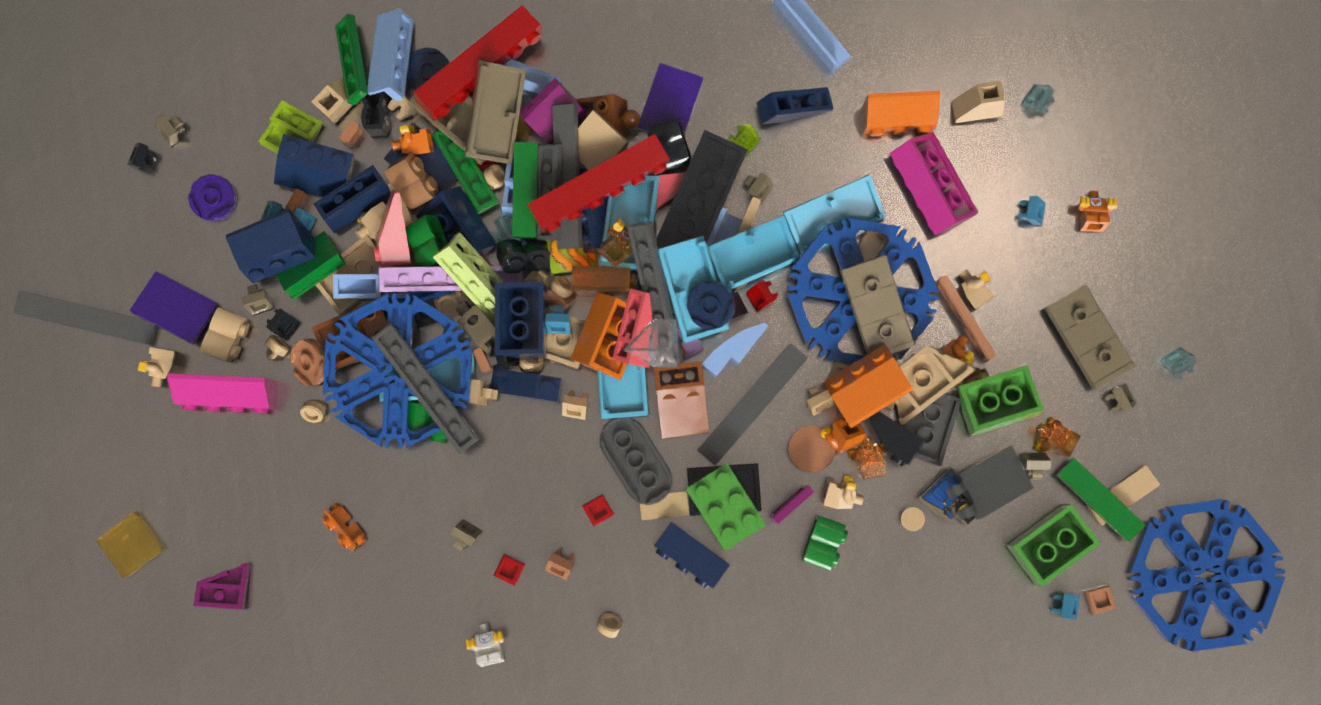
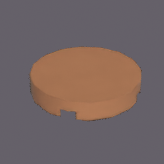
M311 338L296 342L291 350L290 357L291 364L294 363L295 366L293 370L294 375L306 386L319 385L324 381L325 349L318 341Z
M808 425L801 427L793 433L788 442V453L791 462L795 467L804 472L815 473L822 471L831 464L835 457L836 449L832 448L826 438L821 437L820 432L823 428L820 426Z

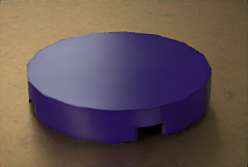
M208 174L197 179L191 186L192 189L188 195L190 208L197 216L206 221L216 222L225 219L236 206L237 195L235 188L227 179L221 176Z

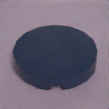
M426 47L418 49L409 58L406 80L416 90L450 62L441 51L435 48Z
M711 280L702 282L692 289L686 306L691 316L690 318L696 325L704 329L713 330L721 328L730 322L735 313L736 303L733 293L727 286L721 282Z

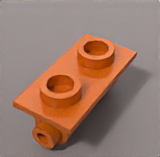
M334 503L329 507L330 513L327 509L323 511L322 522L328 530L335 531L339 536L337 540L344 549L348 548L353 552L356 547L355 543L361 545L366 541L365 533L355 521L347 527L345 523L351 519L350 515L342 505Z

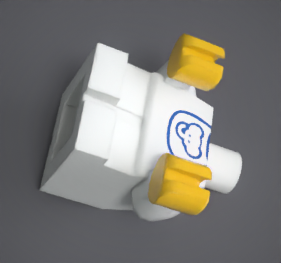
M488 623L479 625L480 634L475 635V638L465 640L467 649L475 650L476 661L479 666L484 667L505 661L501 643L504 641L502 631H490Z

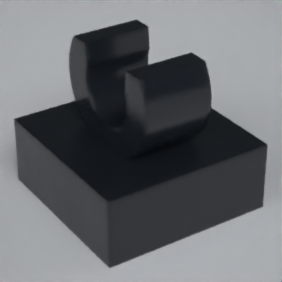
M136 143L127 165L136 169L141 166L145 169H152L153 166L148 165L145 162V158L147 156L156 158L157 154L147 151L149 146Z
M434 299L426 301V303L436 308ZM417 312L414 315L419 330L439 324L438 321L424 312Z
M281 308L275 309L274 312L276 314L271 320H267L266 328L286 340L300 321Z
M495 346L493 347L494 351L489 354L490 357L495 356L497 364L493 365V369L502 370L519 366V358L495 355Z

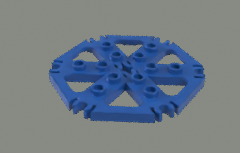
M846 218L849 228H847V222L842 219L840 220L841 229L839 231L835 230L833 223L828 225L829 232L831 233L829 235L825 226L791 267V269L797 270L800 273L793 272L788 274L789 277L796 278L797 283L795 286L787 285L786 288L791 291L796 290V294L788 292L786 294L805 344L813 337L814 340L810 342L809 348L812 349L816 344H820L822 347L818 354L820 357L824 356L828 349L829 352L824 359L854 363L866 355L845 353L840 351L838 347L839 341L856 322L842 277L813 273L808 267L810 260L824 244L832 246L840 270L864 262L856 240V234L860 230L882 233L887 236L888 243L876 257L884 254L887 255L892 275L907 258L911 257L916 260L924 280L923 287L917 290L897 286L904 311L914 313L918 318L917 324L911 330L914 342L935 318V316L926 315V312H937L936 309L929 307V301L939 300V297L935 295L929 296V292L939 294L921 243L918 242L912 249L911 246L916 243L917 238L913 237L909 242L904 240V235L907 233L906 229L900 231L898 236H896L901 228L900 226ZM810 296L840 301L819 328H812L802 305L805 297ZM910 348L897 352L898 358L901 359ZM893 353L892 355L897 361V356L895 353Z
M391 293L339 318L347 326L345 327L344 324L339 322L334 324L341 330L338 336L328 333V337L336 340V342L332 343L328 339L325 340L323 395L333 391V395L327 396L324 400L325 402L331 399L336 400L337 406L330 411L335 413L342 410V412L334 416L335 418L380 447H383L382 441L383 437H385L384 445L386 448L390 447L391 439H396L398 441V448L401 449L404 446L403 438L406 439L405 448L441 429L436 423L419 431L409 429V395H415L398 375L386 376L392 373L391 371L394 370V367L373 339L358 330L357 324L359 320L378 310H385L388 313L387 325L393 323L411 349L413 317L417 312H424L441 323L444 328L442 335L412 350L427 369L451 357H458L461 360V382L457 390H450L438 381L436 382L455 407L461 406L464 409L467 408V404L459 400L462 398L468 403L470 402L472 346L467 350H462V347L468 346L471 342L470 340L465 342L459 341L458 336L465 332L464 329L453 332L456 327L461 325L419 297L413 295V303L411 305L410 294H406L405 301L400 303L397 299L398 293H393V303H390ZM340 351H345L373 370L341 385L335 379L336 356ZM384 392L382 427L380 429H373L357 419L353 414V409L358 404Z
M1217 499L1166 506L1169 512L1165 509L1159 510L1163 515V520L1159 522L1156 517H1151L1150 521L1146 522L1127 572L1129 574L1138 573L1137 576L1131 575L1127 577L1130 581L1136 580L1138 582V587L1130 589V593H1141V595L1132 597V599L1164 639L1177 646L1179 639L1183 638L1184 644L1182 648L1192 652L1248 644L1244 639L1252 642L1254 639L1250 635V630L1254 628L1257 633L1262 634L1263 629H1267L1286 577H1275L1276 574L1285 573V569L1275 568V562L1283 560V557L1272 556V554L1281 553V551L1246 508L1235 505L1234 510L1230 512L1228 509L1230 501ZM1209 511L1213 514V518L1201 548L1183 526L1182 518L1186 514ZM1241 526H1246L1263 547L1262 553L1260 555L1227 559L1237 530ZM1160 538L1180 562L1181 566L1149 570L1145 565V561L1153 540ZM1205 568L1209 572L1218 573L1209 576L1208 581L1205 578L1195 577L1204 573ZM1258 580L1267 581L1269 591L1261 611L1253 612L1231 584ZM1185 591L1174 623H1166L1152 605L1153 596ZM1211 602L1233 628L1231 635L1204 639L1201 636L1200 631Z

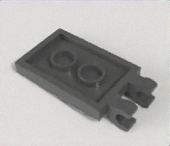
M1011 445L954 476L957 483L945 489L949 499L962 493L964 494L969 505L957 511L960 520L975 516L978 520L1027 493L1034 487Z

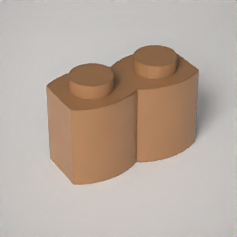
M412 152L389 165L384 171L389 182L399 191L402 200L411 210L431 200L439 192L436 180L425 172L422 160Z

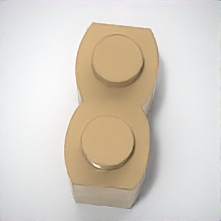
M218 307L203 339L200 352L226 362H232L240 353L241 347L239 342L241 338L245 337L249 331V319Z

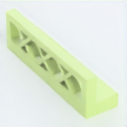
M459 232L454 235L448 245L436 252L433 258L495 326V288L490 284V280L494 285L504 281ZM457 243L463 248L464 253L456 246ZM474 262L479 266V270L474 266Z

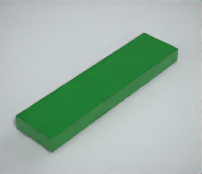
M348 13L335 25L347 102L348 104L356 105L368 94L355 15Z
M440 130L432 133L434 141L478 215L499 204L498 199L474 159L465 157V151Z
M514 142L512 238H537V222L528 204L537 199L539 143Z
M1071 458L1056 474L1126 542L1130 543L1144 528L1145 524L1075 458Z

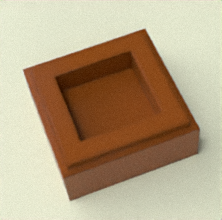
M295 189L285 208L290 209L294 214L296 208L304 209L310 197L303 191Z

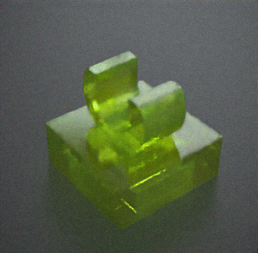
M746 123L744 127L742 125L737 126L739 132L735 137L731 134L729 135L733 143L748 149L745 157L761 140L755 129Z

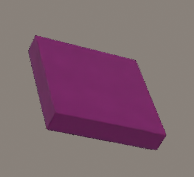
M803 485L772 512L769 518L775 524H779L814 493V490L809 485Z

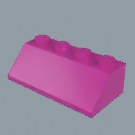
M934 132L909 139L890 152L894 166L900 171L905 186L911 191L917 207L922 211L927 220V225L934 235L942 233L979 213Z
M170 373L167 376L173 403L182 405V410H197V406H206L205 411L220 412V407H229V412L244 413V408L253 409V413L268 414V409L276 410L278 381L257 377Z

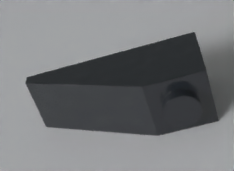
M880 411L868 417L885 448L892 455L890 459L900 466H903L904 463L910 466L924 445L925 440Z

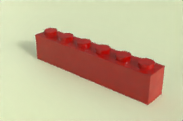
M521 5L413 92L416 102L433 121H436L439 117H445L454 105L464 102L468 98L469 93L475 89L478 61L505 65L511 59H517L527 46H532L540 40L542 35L541 24Z
M653 134L528 204V207L541 231L544 233L548 230L549 233H552L561 228L560 223L569 219L571 222L581 217L583 210L589 207L593 210L604 203L603 199L610 195L612 198H615L624 193V188L630 184L637 186L646 180L645 176L653 172L656 175L667 168L666 164L669 163V157L656 134Z

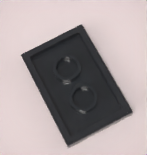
M758 463L729 465L756 510L762 511ZM721 466L687 468L688 487ZM689 496L690 516L701 515Z

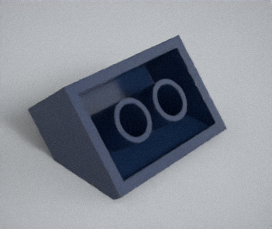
M283 134L276 160L274 184L293 190L299 189L304 193L323 198L350 180L356 158L353 153Z
M461 186L440 191L416 215L417 219L424 215H435L442 226L444 237L448 243L454 235L460 232L480 256L486 255L497 245ZM457 243L456 246L464 253L463 248Z
M286 209L226 235V240L239 270L252 283L315 258L314 236L290 209Z
M544 282L495 283V355L516 358H547V331L545 325L547 287Z

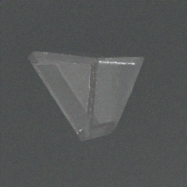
M652 319L624 351L653 367L678 368L676 319Z

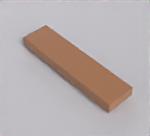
M944 275L935 282L938 290L982 360L987 362L995 358L997 354L948 276Z

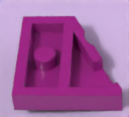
M243 563L237 568L229 571L225 570L214 577L198 581L193 606L244 611L251 564Z

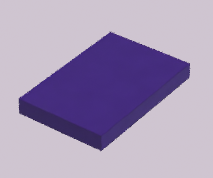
M659 63L637 130L648 133L651 126L679 117L685 135L704 77Z
M155 271L131 307L130 312L194 345L219 305Z

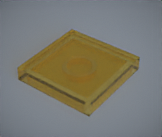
M138 511L130 514L96 540L123 579H127L165 550Z

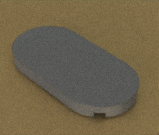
M629 417L613 418L608 421L600 434V448L629 496L636 502L644 505H653L664 500L672 487V474L643 426L637 420Z

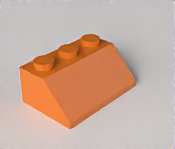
M940 91L868 94L862 105L863 132L870 133V136H882L885 132H893L894 135H905L909 131H917V134L931 133L938 125Z
M597 292L570 357L571 360L621 381L627 363L612 358L626 302Z
M886 344L873 350L865 357L824 381L829 394L851 428L914 390Z

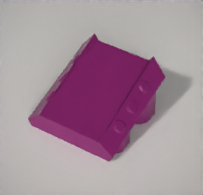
M554 78L520 112L523 121L546 144H554L552 106L577 104L578 122L588 112Z

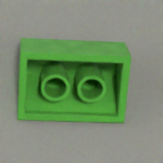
M1028 365L958 386L962 414L971 437L1039 416L1044 411Z

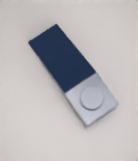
M828 87L771 92L756 102L762 124L785 122L834 109Z
M493 369L490 389L498 390L500 394L560 404L564 380L539 374Z

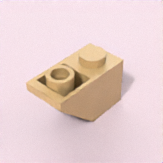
M343 77L328 84L311 101L334 124L353 106L347 102Z
M1001 81L976 84L954 99L951 104L955 123L1003 116L1005 98Z

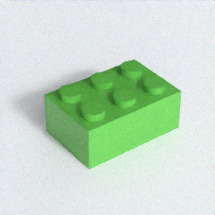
M727 463L686 488L689 496L724 551H727L766 526Z
M1062 504L1006 546L1033 583L1043 587L1101 543L1073 505Z

